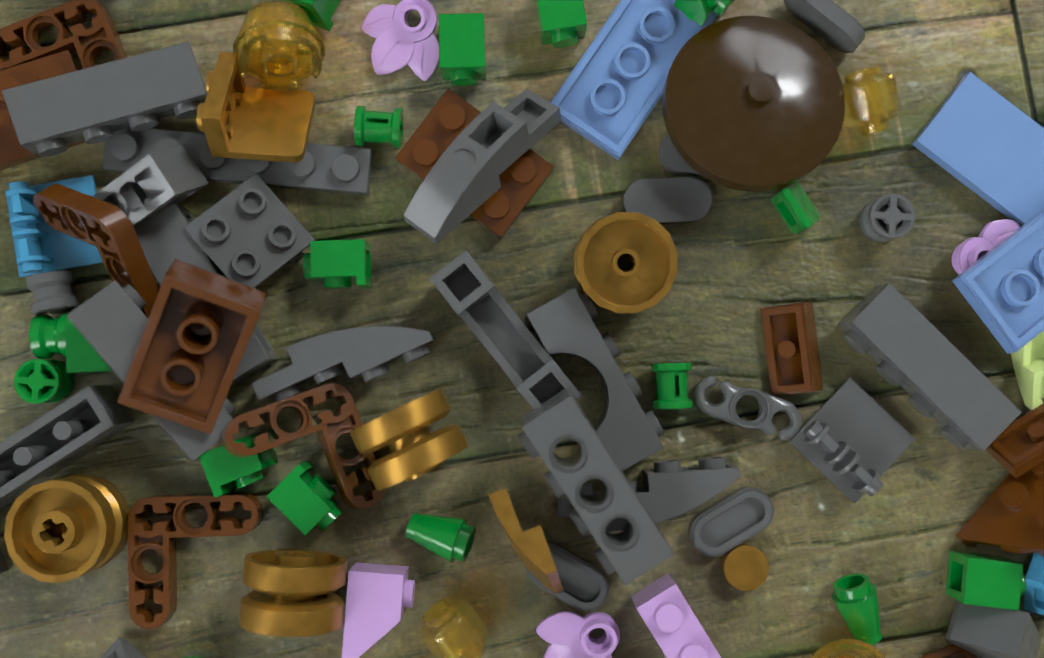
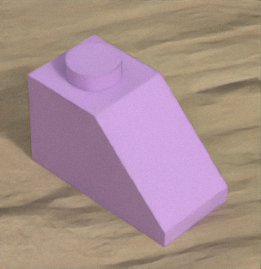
M356 562L349 570L342 658H359L401 621L406 608H413L415 580H408L409 566Z

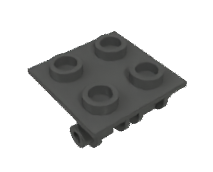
M257 173L183 227L228 279L252 288H256L288 262L291 265L298 263L304 257L305 253L303 250L310 246V241H315Z
M849 377L789 442L853 503H856L865 492L869 496H873L882 488L883 483L879 480L880 476L910 446L915 438Z

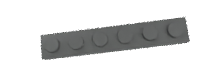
M131 128L112 132L113 137L105 141L102 169L108 172L124 173L149 153L184 144L207 181L242 184L257 173L268 187L369 196L373 162V151L371 149L307 143L303 160L294 163L212 157L206 136L201 133L157 129L132 131Z

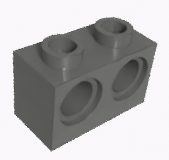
M184 144L149 153L92 197L117 206L126 214L133 227H136L174 203L179 205L206 186L208 182Z

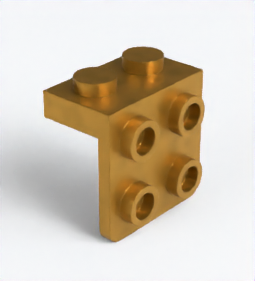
M220 52L215 69L208 72L205 103H199L196 117L199 131H204L211 156L294 163L303 160L316 105L315 95L310 91L246 87L238 53Z

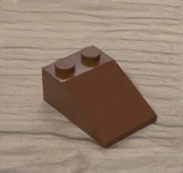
M175 259L165 274L117 403L211 434L261 313L266 293Z

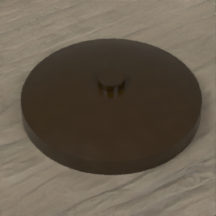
M737 16L723 19L703 28L680 49L665 81L662 110L665 126L673 145L694 170L712 182L727 188L747 192H763L794 184L810 174L833 149L842 130L845 115V95L840 75L833 61L825 50L808 34L781 20L763 16Z

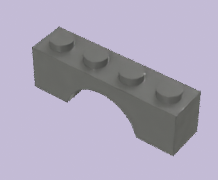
M466 250L429 278L533 409L567 387L575 400L581 396L580 392L536 340Z
M573 288L531 311L526 317L549 355L570 354L588 362L599 374L605 391V405L594 429L621 471L663 449L664 447L658 437L662 436L664 431L652 411L644 413L636 398L641 396L642 392L631 372L628 371L622 374L615 358L620 356V352L608 332L603 335L599 333L593 322V319L599 315L586 293L579 296L576 289Z

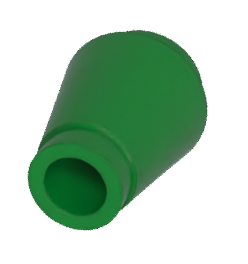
M414 512L407 526L406 538L414 540L417 544L451 563L455 559L465 562L474 542L476 527L468 525L466 519Z
M849 574L838 578L833 583L834 592L831 598L851 635L854 637L855 643L859 646L877 644L881 641L882 634L876 585L871 583L869 577L865 574Z

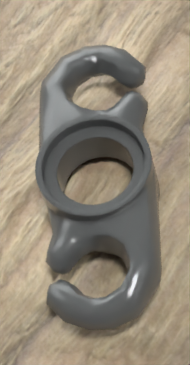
M712 375L705 377L696 385L694 401L706 415L743 428L759 429L770 436L776 432L772 418L775 413L782 411L789 415L790 424L787 428L779 431V439L785 441L793 438L799 432L802 423L801 413L793 403L754 388L737 387L728 381H722L719 385L723 392L722 401L718 404H710L705 398V393L708 388L717 384L716 377ZM745 395L753 396L759 403V413L750 421L742 420L736 413V403Z

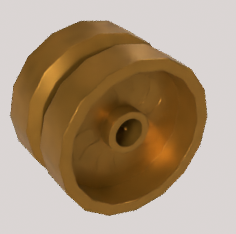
M617 212L593 222L581 234L574 251V274L581 290L598 306L615 313H638L655 306L670 291L678 272V252L670 233L657 220L638 212ZM623 254L630 255L628 261L633 264V267L629 271L620 270L617 266V260Z
M442 388L349 432L361 454H370L387 445L392 452L372 462L368 468V473L377 491L393 486L403 480L408 482L440 467L445 463L444 460L469 447L459 425L450 424L433 433L429 430L428 425L446 417L451 410Z
M75 474L33 485L16 498L6 516L4 539L9 556L23 573L41 582L62 583L96 570L115 558L121 552L128 539L129 507L127 500L115 484L98 475Z
M304 549L263 550L245 555L243 584L254 591L241 598L240 627L249 632L279 637L317 636L339 630L343 626L344 601L333 592L346 584L347 559L335 553Z

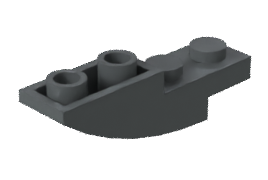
M525 89L504 108L492 102L457 136L427 174L403 215L405 221L435 244L439 243L501 188L499 175L561 122L560 108L529 89Z
M372 326L333 331L285 347L293 364L251 384L258 400L273 397L274 401L278 402L300 394L298 386L309 380L314 379L316 384L319 385L341 375L339 367L344 365L349 378L362 376L364 381L368 382L390 372L387 364L401 357L404 358L407 364L429 354L428 345L436 342V339L431 332L407 327Z
M725 457L698 458L699 466L681 467V460H660L653 462L654 469L643 470L644 487L637 488V481H629L654 522L659 523L684 514L724 491L740 477V468L732 464H726ZM582 484L580 488V493L585 496H595L602 491H592V484ZM566 494L560 498L556 496L558 516L569 517V512L575 509ZM624 518L613 519L608 523L605 531H623L627 528L629 521Z

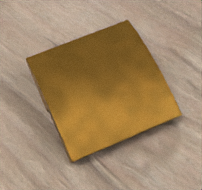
M506 488L489 494L504 532L523 564L553 593L557 594L564 591L541 526L539 525L526 531L522 530Z

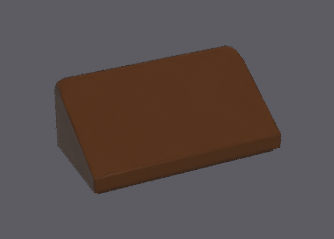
M812 302L760 308L771 395L822 390L823 381Z

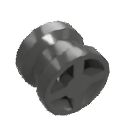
M886 194L868 203L862 209L859 217L860 229L871 241L879 243L891 241L902 237L911 230L916 218L915 210L911 202L904 196ZM878 219L883 220V222L887 225V228H885V226L880 221H878Z
M72 271L46 272L29 276L25 279L27 289L32 291L34 295V301L31 304L33 315L64 313L75 310L80 306L78 297L72 294L71 286L75 282Z

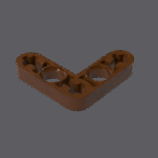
M72 0L0 29V56L6 53L4 46L7 44L15 48L9 52L10 59L8 61L0 57V71L66 50L70 54L77 51L83 69L95 66V57L102 50H113L115 61L128 58L112 16L96 0ZM91 12L96 17L92 19L93 26L87 29L82 24L87 21L85 14ZM64 21H68L73 26L67 27L64 24ZM47 26H56L58 29L56 42L49 47H41L38 41L41 30ZM28 45L31 48L32 52H29L23 47Z
M53 184L35 194L33 202L42 219L53 229L96 246L111 281L116 280L122 288L130 284L145 301L147 306L141 309V311L149 319L159 293V288L135 229L126 214L113 204L60 184Z
M325 384L241 414L229 421L223 429V446L227 452L240 458L256 455L317 432L339 493L345 504L355 509L370 508L378 504L384 496L385 489L377 491L368 473L371 463L376 461L373 452L361 454L357 449V453L351 459H344L336 452L335 443L337 438L341 434L350 435L349 432L363 425L350 392L340 384ZM325 393H328L331 399L338 398L341 406L335 409L336 416H333L330 410L312 416L317 425L313 426L311 412L308 407L311 408L326 400ZM304 399H308V407L303 402ZM282 408H293L300 415L301 423L297 431L292 433L284 432L277 425V413ZM265 414L267 429L275 439L274 441H268L267 432L251 440L252 448L247 449L243 442L237 444L234 442L233 435L239 432L238 424H243L246 430H251L264 424L259 416ZM364 461L365 468L357 469V472L362 482L370 481L372 489L366 492V501L362 495L355 496L353 494L352 488L358 485L355 471L345 475L343 467L353 466Z
M238 492L226 493L214 498L213 493L153 495L135 502L128 514L129 612L133 622L141 628L154 629L172 618L177 606V537L240 536L247 534L258 527L263 520L264 510L261 501L251 493ZM217 501L221 502L220 507H218ZM240 502H242L243 509L251 510L252 514L250 518L244 520L243 525H240V520L237 517H225L219 520L220 511H231L239 507ZM191 503H200L207 510L208 518L204 526L194 527L186 520V509ZM151 505L155 513H168L174 510L173 519L158 521L153 524V528L150 520L143 519V512L150 510ZM147 549L156 550L162 555L164 563L159 573H150L143 567L142 556ZM160 580L163 581V585L153 589L152 585L143 587V583L150 584ZM153 591L154 602L162 604L163 607L154 617L152 610L145 609L144 603L152 598Z

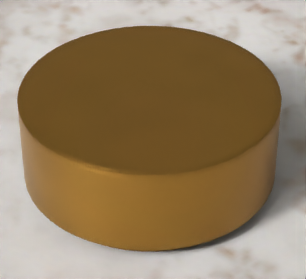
M741 543L724 553L721 561V570L725 579L733 587L742 591H751L759 588L766 581L769 573V564L766 556L758 548L751 544Z

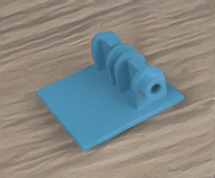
M94 175L29 186L26 181H16L8 184L9 190L5 191V197L7 199L9 222L12 230L11 234L19 277L104 263L96 246L50 227L39 215L33 202L35 194L53 184H60L93 196L97 193Z

